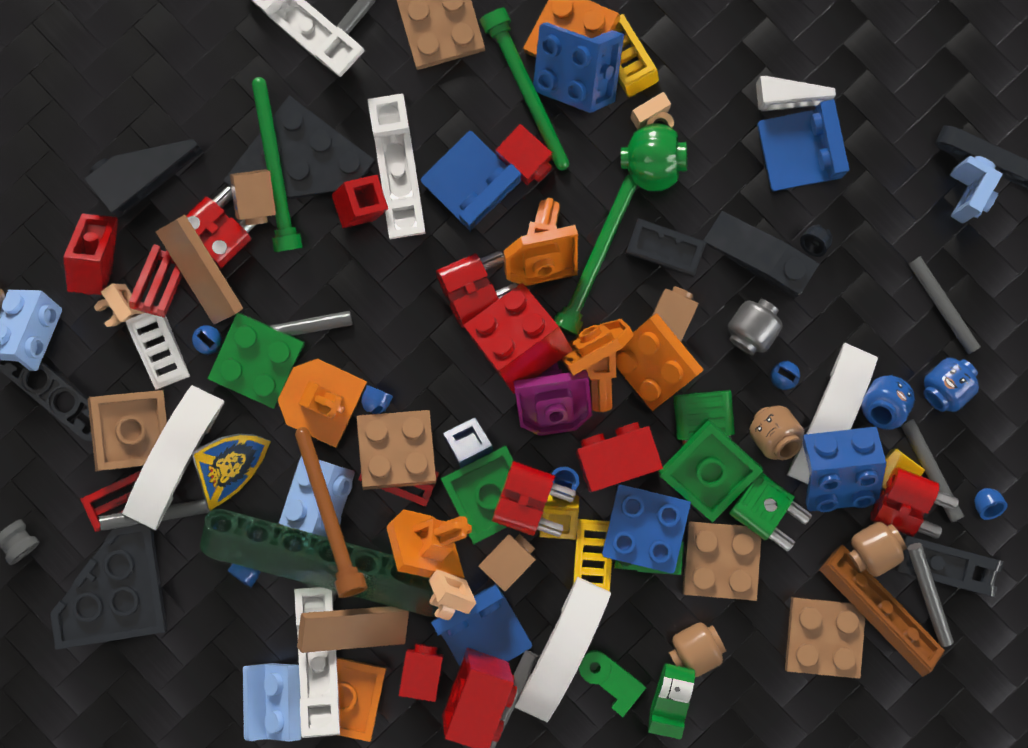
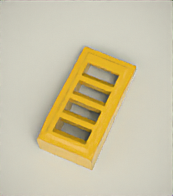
M622 14L614 31H623L625 34L623 47L631 44L632 47L626 49L621 54L618 81L626 95L632 97L657 83L659 76L657 68ZM635 57H638L639 60L622 68V64L628 62L629 60Z
M578 519L573 584L576 578H581L582 575L602 576V583L593 584L610 591L612 559L604 557L601 553L583 552L584 545L604 546L605 539L585 538V530L606 532L607 535L610 521ZM583 560L604 561L603 568L582 567Z

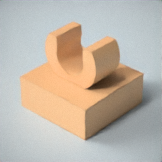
M662 92L632 111L631 120L637 129L653 124L656 121H663L670 128L674 127V120L667 113L671 103L666 94Z
M112 283L101 291L105 299L98 301L94 306L96 311H103L108 306L112 309L113 315L111 319L104 323L106 327L117 326L121 322L144 313L129 308V300L132 294L126 284Z
M436 569L429 579L434 592L429 602L431 605L439 607L434 613L435 616L448 621L454 615L455 610L469 614L476 605V601L467 580Z

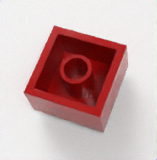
M523 282L463 325L479 350L513 394L515 393L514 381L536 378L573 351L560 327Z
M635 422L617 428L615 430L616 437L605 440L602 433L580 441L582 448L577 449L575 453L588 492L603 489L663 469L649 426L640 428L639 423Z
M467 647L442 713L445 739L471 748H490L492 741L496 743L499 741L504 727V721L500 719L505 707L511 708L517 693V686H514V675L511 673L508 661Z

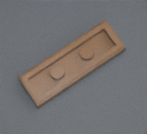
M186 215L156 231L213 324L223 321L243 309Z
M405 605L301 613L297 648L301 653L405 644L409 610Z

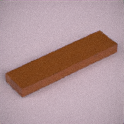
M842 544L834 550L819 570L922 677L929 674L945 650L874 576L868 573L866 569L862 572L858 571L849 556L850 551Z

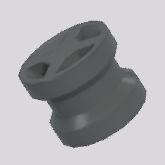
M22 519L15 521L0 532V549L6 554L5 560L9 565H13L23 559L40 543L35 536H30L26 532V524Z

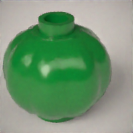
M659 123L645 125L633 134L628 147H621V168L628 169L634 183L640 188L647 191L666 190L678 181L679 171H687V142H678V133L667 125Z

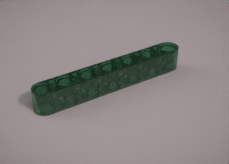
M224 509L212 510L206 515L200 548L207 556L337 591L334 582L337 580L336 573L339 571L328 537ZM345 542L353 567H357L358 572L363 573L368 587L365 591L354 595L355 597L425 616H435L434 613L439 607L431 605L429 602L434 594L429 583L430 578L399 572L394 555Z

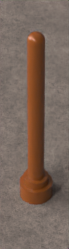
M305 427L298 428L295 432V437L339 571L336 573L337 580L334 582L339 598H346L357 595L368 588L364 575L358 572L357 567L352 565L310 432Z

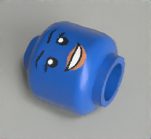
M946 358L925 376V390L923 394L935 409L942 412L946 410L956 412L978 393L979 383L976 378L978 372L967 360L962 359L959 361L954 358Z
M892 375L882 376L875 379L869 386L863 397L862 412L867 421L875 427L884 430L895 429L907 420L913 408L915 396L910 385L903 379Z

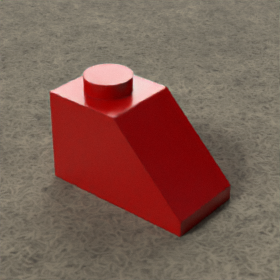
M81 214L63 256L67 292L102 295L101 291L107 287L113 269L118 226L117 217Z

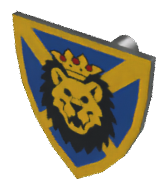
M234 434L221 437L204 446H198L197 450L192 452L209 511L240 491L252 478L265 457L271 443L270 440L254 434Z

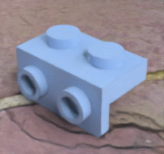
M969 156L953 168L950 176L966 184L967 188L951 215L952 218L965 223L973 217L978 218L983 211L988 212L998 196L994 189L1003 173L995 170L996 166L993 162L981 156H976L975 158Z
M8 290L0 310V360L18 361L30 371L38 370L62 313V308L43 291Z
M301 456L279 524L312 536L328 539ZM319 460L340 525L341 514L347 496L351 492L355 472Z

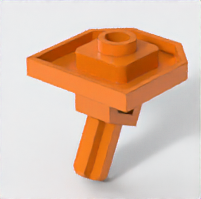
M546 198V200L540 201L535 222L530 221L527 235L521 236L504 250V268L507 280L517 284L523 282L525 286L578 275V232L575 225L557 229L556 223L560 205L558 202L553 201V198Z
M622 319L593 325L584 329L577 338L568 342L573 351L560 360L572 375L582 370H587L590 379L592 411L607 412L612 409L611 379L616 378V352L622 349L634 336L630 326Z
M320 359L293 367L278 398L286 425L295 429L305 427L309 430L312 437L337 448L368 382Z
M403 509L387 525V532L399 572L431 578L436 569L459 578H465L455 542L466 538L467 534L472 532V525L468 524L466 517L459 516L448 521L437 520L434 516Z

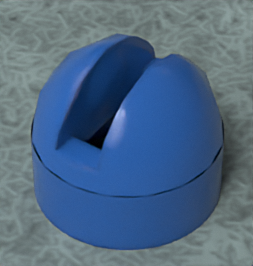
M200 326L193 333L192 344L202 354H214L222 346V335L213 326ZM201 332L214 342L211 347L207 346L198 337Z
M782 361L771 369L770 380L777 389L790 390L799 383L800 370L794 363ZM782 368L795 376L793 382L777 373L779 369Z
M366 385L361 403L365 411L372 414H381L386 411L393 396Z
M559 467L553 471L552 475H555L553 483L564 487H571L575 491L577 490L579 476L573 469Z
M984 488L977 493L974 499L975 508L984 520L1000 516L1008 506L1002 494L995 489Z
M243 556L233 562L228 572L252 588L260 575V565L257 561H253L251 556Z

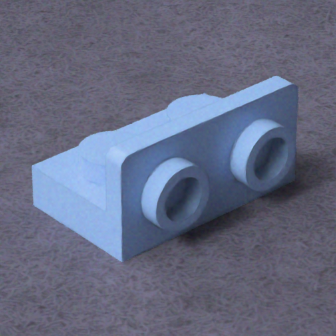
M269 663L243 667L244 739L246 741L271 739L290 742L301 740L299 665Z

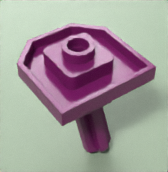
M556 362L536 378L514 381L520 427L539 436L575 431L592 416L587 370H582L575 375H572L571 372L562 373V369H559L558 362Z

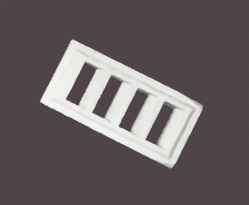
M760 76L756 83L758 109L761 112L816 107L820 102L833 100L836 96L835 88L769 76Z
M143 313L125 321L155 390L190 377L166 316L164 318ZM155 322L158 323L159 328L142 334L140 328ZM160 336L164 337V342L148 348L146 342ZM168 349L170 350V356L155 362L153 361L152 356ZM172 363L176 364L178 369L159 376L158 369Z

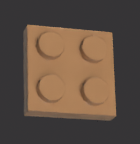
M397 0L416 70L485 51L471 0Z
M163 390L87 398L95 471L144 466L167 424Z
M430 410L357 416L363 490L436 484Z
M688 521L682 594L757 601L761 537L746 526Z
M791 597L785 670L788 672L860 679L865 617L852 603Z

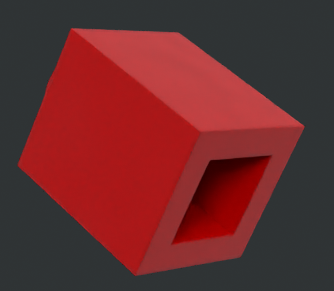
M521 124L496 149V155L507 166L512 164L521 173V180L527 186L533 179L537 182L541 181L552 168V165L549 163L552 160V152Z
M378 175L344 182L332 194L342 228L376 221L388 210Z
M416 644L415 650L408 649L406 651L399 696L436 702L444 654L437 653V647Z

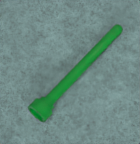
M505 8L496 9L484 15L479 21L485 34H490L492 39L496 38L543 141L552 152V160L558 170H566L569 167V160L509 34L511 19Z
M256 77L252 81V88L266 167L271 175L278 229L274 230L275 238H272L274 252L303 248L301 233L297 234L296 227H292L267 83L264 78Z
M630 174L625 177L568 306H564L561 312L557 311L554 317V321L561 331L574 337L579 335L583 326L581 321L583 315L580 312L637 187Z

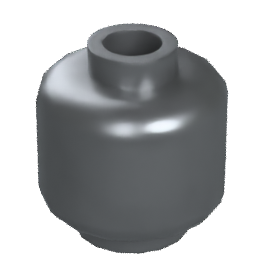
M760 299L758 303L745 301L728 324V330L732 335L730 341L751 355H754L756 351H767L783 327L781 320L776 316L779 312L778 308L764 299Z

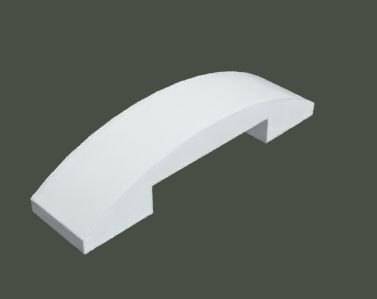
M251 0L289 36L339 77L365 51L348 34L333 25L305 0Z
M404 94L368 99L382 190L388 205V210L385 214L389 239L426 234Z
M847 343L843 344L831 371L830 381L807 434L851 429L862 404L863 397L866 394L878 357ZM802 444L800 451L792 461L787 475L808 484L810 473Z
M193 385L189 388L147 458L125 505L123 515L155 531L157 530L173 500L172 495L193 457L192 452L197 450L205 433H209L225 403L224 400Z
M580 577L576 578L562 607L561 616L532 674H530L515 708L543 721H549L567 691L591 643L609 601L610 591Z
M331 586L294 589L298 635L301 613L334 611ZM298 649L301 737L340 735L336 650L301 653Z

